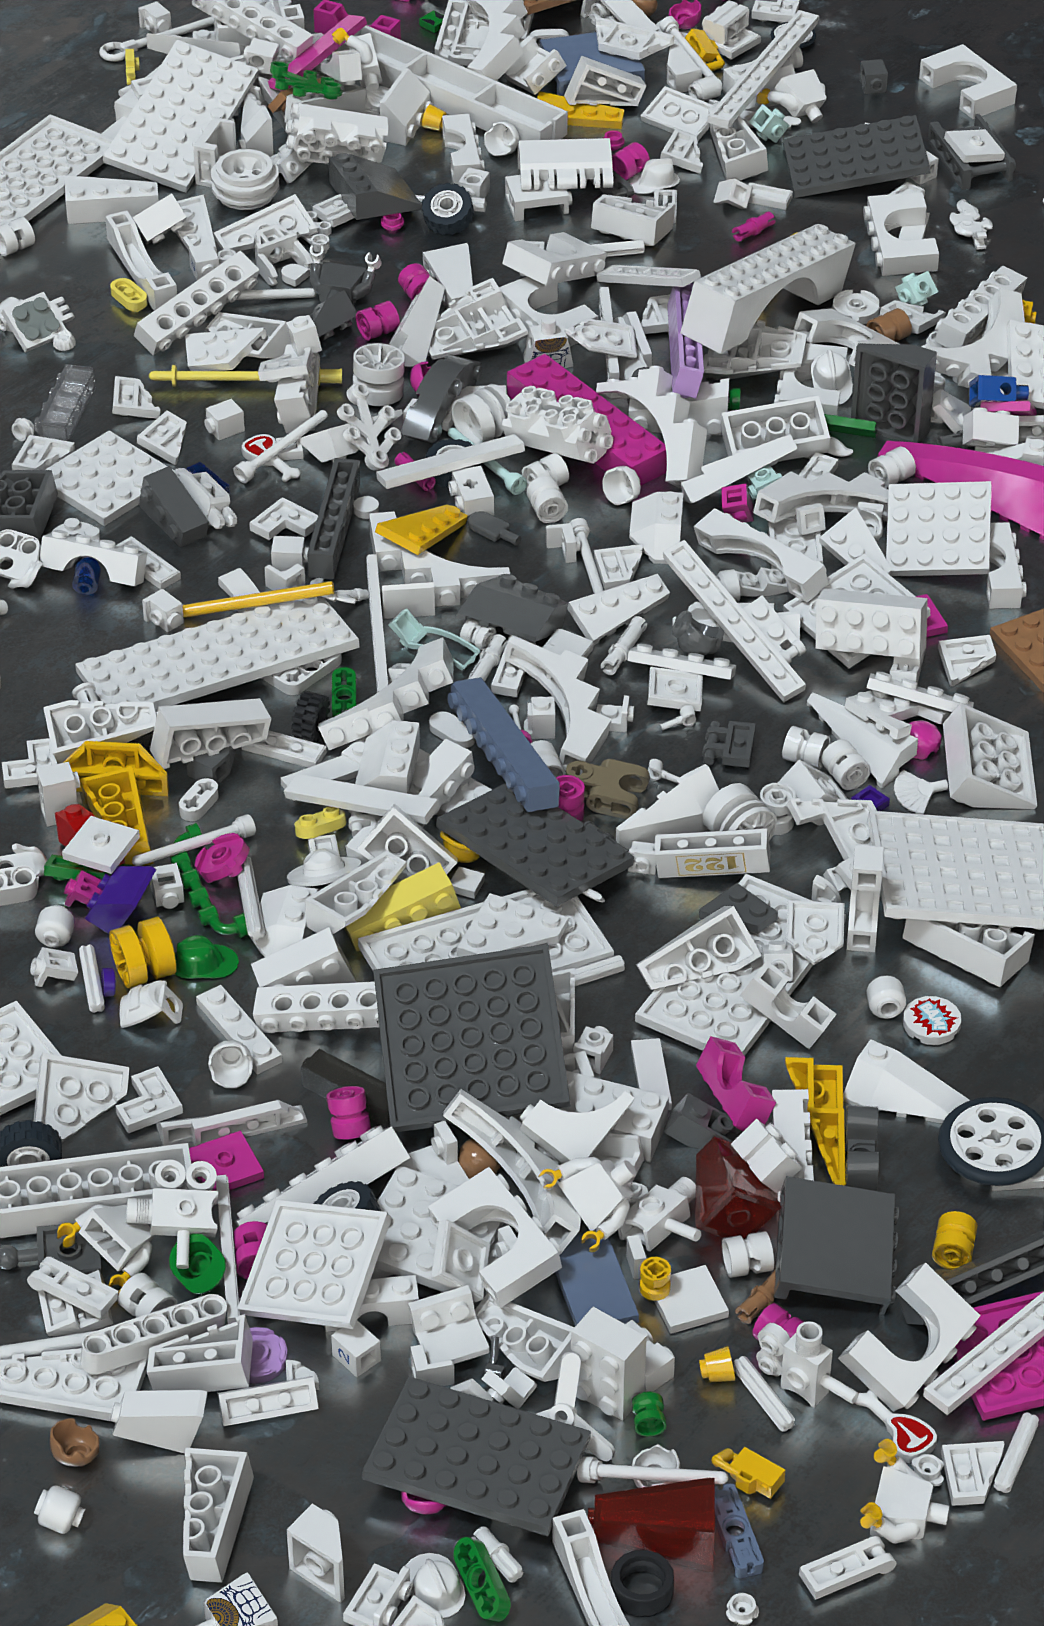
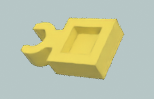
M125 49L127 85H131V81L136 80V71H140L139 57H135L134 49Z

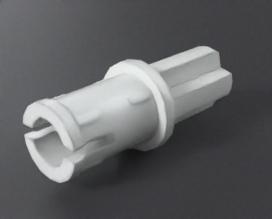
M481 1527L474 1532L473 1535L485 1544L494 1566L509 1582H516L518 1578L523 1576L522 1566L509 1553V1547L506 1544L500 1543L487 1527Z

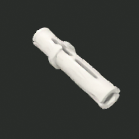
M634 617L617 643L611 645L608 650V656L601 663V668L605 667L603 669L604 673L608 675L615 674L620 664L628 659L629 650L647 628L644 618Z
M500 634L493 636L488 647L484 648L480 653V659L468 679L481 677L485 682L492 668L496 667L501 660L500 656L508 640L504 641L506 639Z

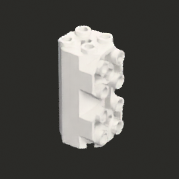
M292 103L290 110L291 119H287L285 132L289 133L286 148L295 150L300 160L327 164L329 163V157L346 153L377 163L382 162L387 144L384 142V138L388 136L387 117Z
M528 386L522 390V393H519L506 404L505 411L508 412V418H503L502 427L505 436L515 434L524 442V446L594 464L613 444V436L611 435L612 431L606 415L595 412L591 400L565 395L558 402L554 391Z

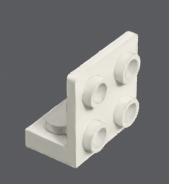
M468 1285L408 1303L413 1331L419 1345L423 1344L428 1364L452 1360L453 1364L490 1352L488 1342L476 1318L472 1293Z

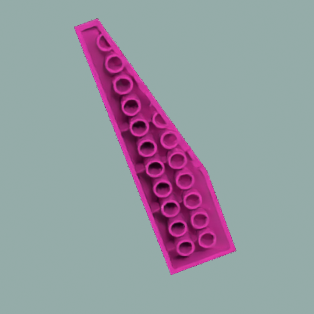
M887 440L878 453V457L881 455L885 456L887 452L897 447L906 448L915 461V477L921 480L927 478L935 483L991 481V511L998 513L999 518L1006 522L1012 520L1020 524V529L1028 533L1034 531L1040 534L1039 538L1044 540V466L980 451L914 442Z

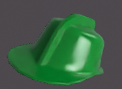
M202 935L189 936L177 943L175 975L181 978H224L231 975L238 967V956L232 949L223 945L213 944L207 937Z
M190 1234L189 1268L179 1269L176 1267L177 1242L172 1248L169 1257L170 1269L173 1274L193 1294H203L216 1287L223 1278L226 1269V1260L222 1252L210 1239L202 1234Z

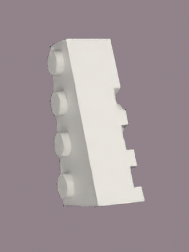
M715 106L708 108V114L715 108ZM741 116L728 129L710 124L711 135L726 180L734 178L740 181L768 171L767 149Z
M287 344L284 355L290 353L292 358L298 357L292 344ZM318 352L313 353L309 373L304 377L298 379L286 377L278 381L274 402L277 407L278 422L283 424L286 433L292 432L316 414L320 367Z
M729 378L720 379V383L714 384L701 382L696 398H683L690 402L688 419L698 421L699 425L707 429V435H722L721 417L722 413L728 412ZM630 398L629 417L648 432L662 433L652 413L641 402Z

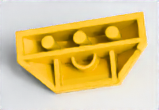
M85 741L64 761L69 762L72 772L77 771L79 779L133 766L140 795H169L167 772L141 744ZM81 785L80 788H76V792H83Z

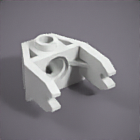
M278 224L256 231V266L260 269L259 274L268 285L273 286L278 283L275 279L278 275L272 264L290 257L298 265L310 270L313 260L307 250L297 240L296 233L289 232Z

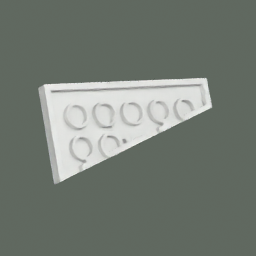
M82 1348L42 1352V1356L35 1357L13 1354L12 1359L0 1360V1402L110 1421L113 1405L115 1402H121L124 1392L140 1391L147 1371L148 1358L101 1374H89L81 1367Z

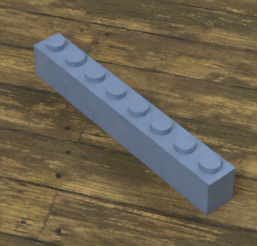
M480 677L451 683V693H448L449 707L454 709L459 721H463L468 733L474 737L478 747L482 748L485 752L487 760L491 761L495 766L497 774L503 777L506 786L515 794L516 800L521 802L527 812L559 807V781L484 680Z

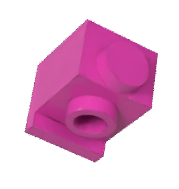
M747 484L722 487V509L724 513L730 514L734 519L742 523L754 521L753 503L748 493Z

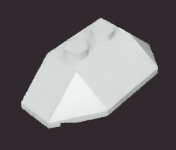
M672 491L656 492L632 502L629 538L635 545H643V552L649 556L653 564H668L663 558V551L681 542L683 493Z
M288 885L263 893L260 909L265 935L263 938H258L257 941H252L264 957L312 935L313 930L306 927L305 899L321 889Z

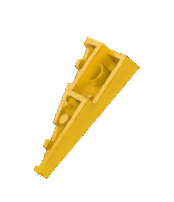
M785 1057V1065L795 1090L808 1089L809 1101L807 1112H810V1127L833 1184L845 1186L843 1066L814 1065V1058Z

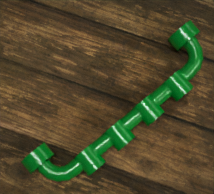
M194 823L186 826V832L179 835L174 843L202 835L198 824ZM187 852L170 856L171 864L177 863L179 871H183L180 877L184 890L192 889L191 892H188L193 908L199 906L202 908L198 910V916L203 927L210 924L215 932L222 935L238 933L240 938L248 936L244 913L234 916V923L224 924L221 922L216 907L212 905L207 890L202 886L198 873L193 868Z

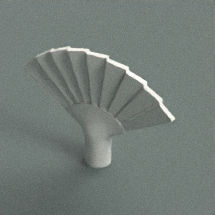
M905 770L899 773L894 784L897 801L907 808L908 811L923 815L932 795L936 792L948 790L946 779L927 782Z

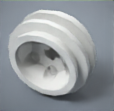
M238 149L227 152L218 159L211 169L212 192L222 204L229 208L252 210L263 207L272 200L279 190L278 166L267 154L261 151Z

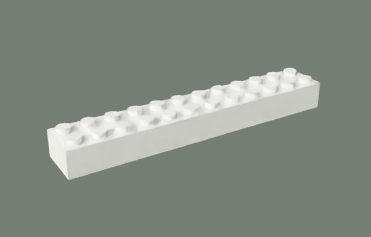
M367 25L353 35L356 37L371 33L382 77L380 85L391 88L404 68H408L430 91V101L433 103V106L445 111L448 115L469 114L470 121L475 122V126L482 130L489 131L493 127V123L507 121L517 129L519 140H559L567 135L568 112ZM345 42L334 52L351 50V47L346 45L347 42Z

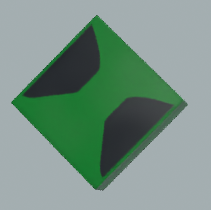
M433 10L419 18V25L436 33L441 28L444 15Z

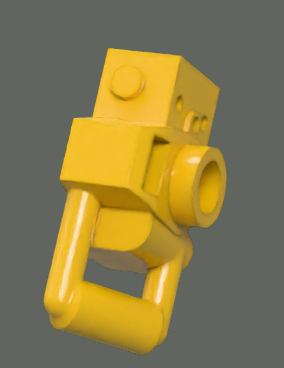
M691 29L685 36V39L711 71L723 68L725 62L718 52L719 48L715 41L709 39L704 30Z
M746 1447L739 1454L726 1448L715 1454L711 1459L715 1467L730 1473V1476L736 1480V1488L747 1494H753L757 1491L771 1499L785 1482V1469Z

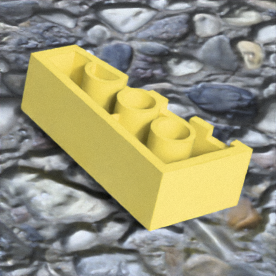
M439 862L389 886L367 914L344 927L356 951H360L358 938L461 909L453 885Z

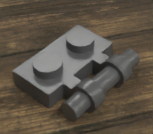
M717 721L711 722L705 734L707 743L703 746L702 750L704 763L712 765L717 757H722V765L749 767L756 723L729 721L728 728L721 727Z

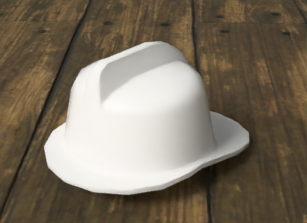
M663 158L647 161L643 171L629 178L627 182L632 185L634 193L649 194L654 193L655 189L662 190L674 187L679 184L680 179L674 173L672 159Z
M827 350L826 353L817 356L811 364L813 387L840 391L839 405L844 404L850 398L853 387L848 361L842 355L832 352V350Z
M435 1553L420 1554L410 1559L405 1566L410 1568V1582H413L410 1593L411 1598L416 1596L440 1612L443 1619L458 1613L464 1605L466 1594L464 1585L450 1560Z

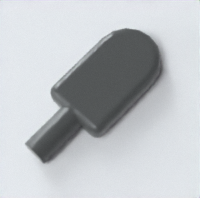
M475 512L468 518V526L471 530L494 542L500 538L516 546L521 542L520 536L509 531L510 525L507 522L487 512Z

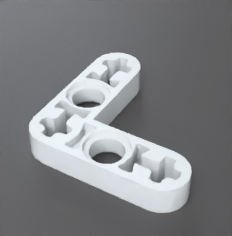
M340 653L261 679L288 695H298L341 664L342 656ZM307 668H317L316 671H306Z

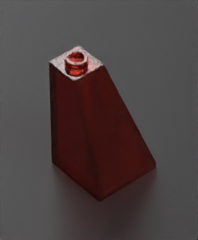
M714 1136L696 1154V1228L722 1238L742 1236L743 1239H747L748 1234L756 1233L781 1209V1204L769 1187L758 1179L750 1169L749 1164L733 1148L732 1142Z
M702 1478L595 1495V1508H588V1519L592 1528H594L597 1543L627 1551L649 1550L659 1553L669 1562L705 1572H713L715 1478Z

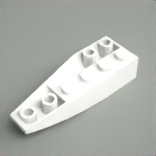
M381 1125L376 1128L374 1127L359 1136L362 1140L360 1143L357 1144L354 1141L334 1151L337 1156L334 1159L328 1157L314 1165L316 1170L307 1176L303 1172L288 1181L291 1185L281 1192L277 1188L263 1197L265 1202L254 1208L253 1204L239 1211L237 1213L239 1219L232 1223L235 1228L252 1221L267 1223L276 1200L313 1204L321 1194H324L329 1188L337 1186V1184L347 1183L348 1181H360L363 1184H369L408 1160L410 1156L392 1126L385 1129Z

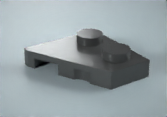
M738 883L699 909V918L704 919L724 906H734L747 930L757 934L778 920V911Z

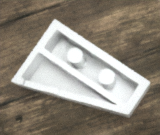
M581 56L564 97L569 105L579 103L638 106L646 84L639 76Z
M603 194L593 203L591 228L599 230L603 234H614L624 240H642L645 246H654L673 229L675 203H668V207L653 205L654 201L646 200V204L632 202V198Z
M329 927L251 964L259 987L356 983L350 964Z
M245 1314L235 1317L237 1322L217 1328L216 1324L207 1327L208 1332L189 1338L187 1334L149 1348L147 1375L153 1391L203 1390L211 1392L249 1388L253 1337Z

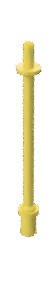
M172 365V371H151L149 373V378L153 381H172V387H176L177 381H260L258 371H177L176 365ZM319 367L318 386L321 383L342 384V368L321 369Z

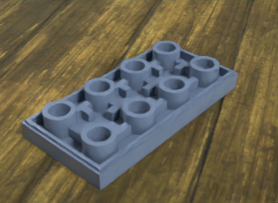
M584 1233L577 1234L562 1254L559 1255L562 1268L555 1272L574 1325L576 1326L592 1307L599 1309L624 1324L630 1320L639 1323L637 1308L610 1239H601L599 1249L596 1252H589L590 1247L596 1244V1240L588 1238L582 1244L581 1241Z

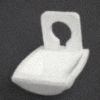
M159 980L144 986L142 984L130 989L128 994L121 998V1027L125 1028L135 1025L161 1011L175 1024H178L182 1018L183 1003L167 987L166 981ZM167 998L173 1002L175 1006V1013L171 1010L169 1003L166 1000Z

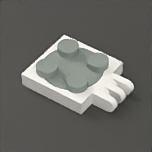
M44 292L8 306L1 312L25 353L53 341L55 334L66 330L64 323L75 318L72 312L63 315L70 310L68 305L59 307L65 303L63 297L49 301Z

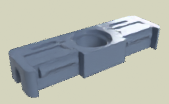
M729 1483L724 1484L721 1490H718L717 1487L709 1488L707 1490V1502H710L714 1512L716 1528L725 1552H729L733 1562L735 1577L741 1579L762 1574L764 1559L736 1486ZM730 1526H739L744 1532L741 1535L734 1536L730 1535L726 1529Z

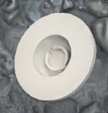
M318 849L308 854L303 861L304 865L292 870L287 875V880L291 885L303 887L329 884L360 867L362 864L357 858L340 857V854L335 850Z

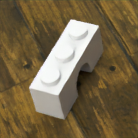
M766 961L740 996L810 1049L836 1016V1013L814 996L807 1003H800L792 999L785 988L790 978Z
M416 1275L371 1279L358 1318L367 1312L376 1311L387 1316L388 1326L412 1324L408 1303L419 1300ZM325 1325L326 1332L336 1331L339 1328Z

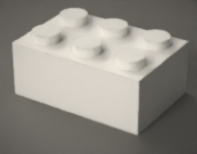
M592 1307L571 1331V1352L577 1353L581 1359L576 1397L597 1406L605 1414L613 1415L623 1421L632 1411V1399L645 1390L646 1335Z

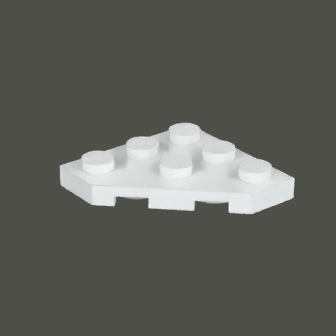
M489 893L457 946V956L462 957L516 949L543 943L548 944V946L557 944L568 927L569 917Z
M42 1053L39 1062L34 1122L40 1121L43 1124L51 1125L54 1130L59 1132V1137L61 1136L63 1143L126 1097L129 1067Z

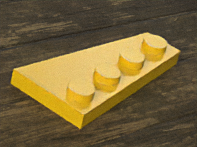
M538 92L537 99L568 112L567 125L622 129L624 109L601 104L576 103V105H569L564 96Z
M446 504L377 523L375 533L419 555L465 525L468 515L462 513L459 508Z

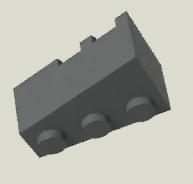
M170 466L143 477L139 507L179 547L206 537L209 521Z

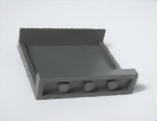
M786 1176L780 1191L774 1297L786 1299L790 1289L880 1304L879 1315H884L888 1305L894 1304L896 1297V1286L892 1285V1278L895 1277L897 1270V1259H893V1251L896 1250L898 1243V1233H894V1225L897 1224L899 1217V1207H895V1194Z

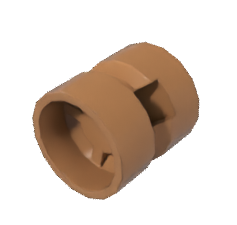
M900 308L869 320L866 324V327L895 342L910 336L912 332L911 321L905 311Z

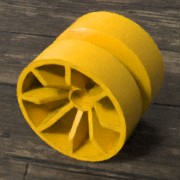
M158 916L140 921L137 930L138 936L130 925L109 932L113 959L126 988L147 983L148 970L156 980L176 973L173 943L164 923Z

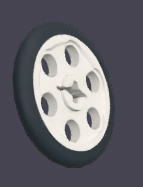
M982 1097L970 1100L951 1111L939 1129V1148L947 1164L956 1173L979 1184L991 1186L1017 1184L1035 1176L1044 1167V1119L1035 1110L1021 1102L1001 1097ZM984 1115L992 1116L995 1120L993 1122L986 1123L981 1121L979 1118ZM1012 1122H1019L1023 1124L1024 1127L1021 1129H1013L1009 1126V1124ZM966 1130L972 1132L974 1136L964 1138L958 1133ZM1027 1144L1033 1149L1024 1152L1019 1150L1017 1146ZM969 1153H978L982 1156V1158L979 1160H971L966 1155ZM998 1160H1008L1011 1162V1165L1001 1167L996 1162Z

